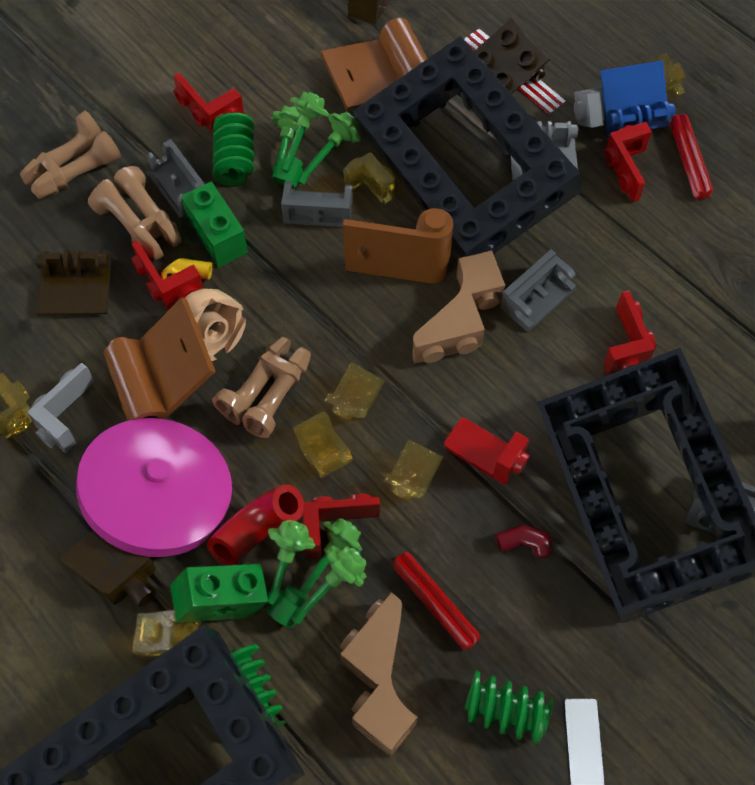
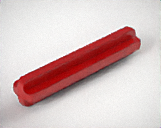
M684 113L676 114L672 117L670 127L693 195L697 200L707 199L711 196L713 187L689 117Z
M406 551L400 554L393 561V569L458 645L465 651L472 648L479 641L480 634L409 552Z

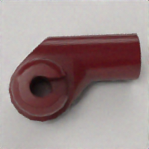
M521 525L495 534L496 543L501 552L525 545L532 548L533 555L537 558H546L553 553L551 545L553 539L550 534L528 525Z

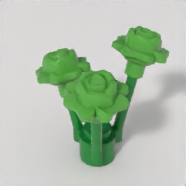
M303 91L300 98H290V101L296 107L285 105L281 111H274L271 122L277 124V127L281 129L279 137L282 139L271 178L284 186L285 181H292L293 189L296 188L298 183L305 185L309 175L334 146L338 147L343 140L351 141L354 144L361 141V137L358 134L360 126L357 119L347 112L340 115L337 113L329 115L324 109V98ZM326 116L331 122L333 132L328 137V143L303 170V162L294 157L303 133L309 128L312 119ZM292 141L289 151L286 154L288 143Z
M342 518L337 519L333 524L327 521L323 522L322 525L327 532L330 542L323 550L326 553L299 590L289 585L285 590L280 589L288 563L293 562L295 552H300L304 549H314L315 547L313 539L308 537L309 531L307 526L296 521L287 520L282 521L279 528H269V538L275 540L276 544L280 547L277 557L280 562L272 588L267 594L268 603L271 604L267 612L275 621L286 627L293 628L296 623L301 624L311 608L332 587L337 588L343 581L351 584L354 582L357 586H361L364 583L363 580L366 578L364 573L366 560L359 554L362 547L358 542L361 532L351 522ZM330 562L332 570L325 576L326 581L307 600L306 594Z

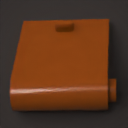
M395 18L387 22L380 32V38L377 40L321 51V57L346 111L355 110L428 59L410 23L405 18Z
M431 208L424 211L417 220L416 230L344 219L345 271L423 283H438L446 278L449 272L453 219L449 213L439 208Z
M180 298L140 340L119 337L113 339L103 351L127 421L141 418L166 419L216 372L189 303L185 298Z

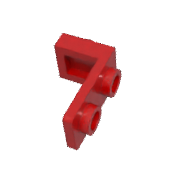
M180 73L173 75L176 87L173 93L182 107L187 106L191 110L196 123L200 127L205 126L212 135L213 122L220 114H244L242 96L235 88L207 104Z
M646 122L634 126L627 125L618 131L610 133L607 146L604 149V158L607 165L614 169L621 190L628 194L632 202L640 200L645 186V181L631 156L646 151L652 133Z
M138 240L131 243L135 256L130 259L139 276L144 274L147 276L150 282L146 283V286L155 302L161 300L167 311L180 298H185L196 290L204 289L200 273L194 264L162 280Z
M629 290L621 292L616 310L630 342L609 347L603 363L607 375L651 359L656 350L654 335L650 330L647 331L643 323L642 308L638 301L633 300Z
M466 418L459 420L444 442L446 450L504 485L507 484L513 473L518 475L521 473L530 458V455L526 453L529 443L527 437L516 431L510 442L506 443Z
M355 494L348 499L333 500L331 497L321 496L311 499L310 502H304L303 523L301 524L307 526L309 531L308 537H311L315 543L314 549H305L306 558H322L320 521H334L339 518L347 520L379 517V497H371L368 494Z

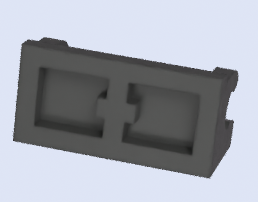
M170 139L163 143V157L156 160L151 152L148 154L147 163L150 171L147 172V175L182 222L187 217L181 196L205 184Z
M285 181L281 201L283 223L343 227L344 219L351 220L353 203L352 185H345L344 194L294 191L292 181Z
M551 249L503 291L500 309L524 330L530 332L575 291L576 285L571 279L576 274Z

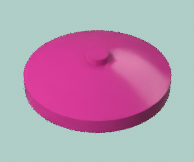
M141 418L122 422L97 436L87 447L81 458L76 479L78 505L90 527L111 545L129 553L148 557L178 555L203 544L222 524L232 494V481L228 466L214 444L205 436L186 425L157 418Z

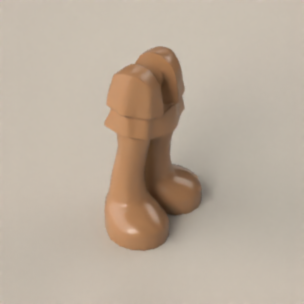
M83 111L76 117L78 132L75 137L47 153L42 152L37 159H33L21 171V179L26 185H32L31 192L37 198L43 199L53 196L59 190L67 189V183L75 177L101 165L111 164L121 158L119 149L105 131L101 132L99 126L87 111ZM83 154L82 156H80V157L77 158L76 160L72 161L71 163H69V164H67V165H65V166H63V167H60V166H62L64 163L68 162L69 160H71V159H73V158H75V157H77V156Z
M130 166L118 170L114 176L116 187L109 179L103 180L96 186L88 198V205L94 212L100 215L109 212L113 213L131 235V241L135 242L138 240L145 253L155 260L164 256L160 246L154 240L160 235L173 248L182 243L176 223L170 221L169 215L156 206L144 189L146 177L139 167ZM119 191L136 204L146 217L141 221L121 197Z
M282 336L265 349L266 353L258 357L259 362L239 390L234 392L223 388L212 398L214 407L233 424L240 425L243 422L244 428L250 434L261 438H269L276 425L273 416L289 389L295 387L301 375L306 373L311 353L304 347H300L291 356L289 361L284 360L290 349L291 340ZM272 377L275 381L257 406L250 408L264 385Z

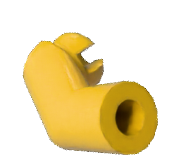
M179 258L162 271L161 279L163 280L194 264L201 278L209 280L212 274V263Z

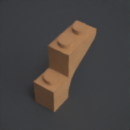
M492 250L458 259L456 277L459 282L460 291L452 301L414 334L412 350L414 364L423 361L433 363L447 355L455 353L468 354L475 351L478 347H482L485 329L477 309L488 310L500 304L505 289V283Z
M392 592L385 601L378 599L371 606L365 616L368 619L367 623L359 632L353 629L340 645V648L343 650L340 654L341 664L374 690L372 694L365 691L351 710L355 713L352 718L353 726L390 757L417 723V716L410 712L399 700L391 680L402 611L401 600Z

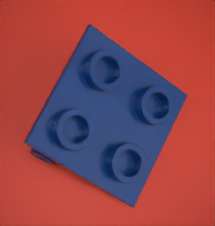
M663 60L600 71L607 137H609L610 133L618 131L627 125L634 126L646 122L650 129L669 126L670 117L675 116V106L673 103L668 104Z

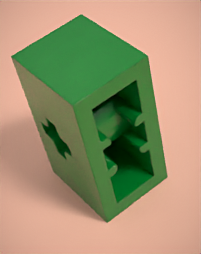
M212 181L181 196L187 220L218 268L248 253L244 230Z
M261 564L187 567L170 584L176 623L250 618L268 602Z

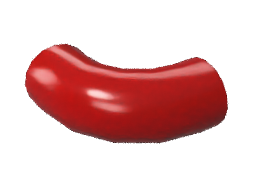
M288 484L280 485L244 506L208 539L207 546L212 556L225 566L238 565L256 545L269 536V528H279L282 521H297L301 518L305 505L300 491Z

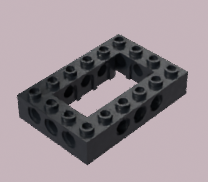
M461 36L353 110L362 134L424 211L431 208H439L450 214L453 219L451 246L461 258L491 250L493 254L582 192L581 176L578 169ZM461 93L462 102L468 111L472 110L482 121L483 129L487 133L491 132L502 145V151L505 155L510 154L522 171L520 177L475 208L409 129L413 125L417 127L420 124V120L440 107L442 109L447 106L446 102Z
M681 347L537 402L622 623L755 577V511ZM661 410L718 541L707 545L704 541L696 544V549L668 559L664 555L658 558L659 562L643 567L591 436Z
M203 625L0 770V785H62L60 781H78L89 774L87 770L109 754H117L122 751L124 743L144 729L151 730L158 725L156 721L179 704L186 705L194 697L198 700L233 760L200 785H291L304 776L305 773L220 633Z

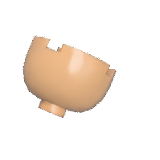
M199 289L191 292L185 299L189 303L211 361H214L216 358L213 355L224 347L226 353L230 352L241 339L246 326V319L242 317V310L244 309L235 299L218 289Z

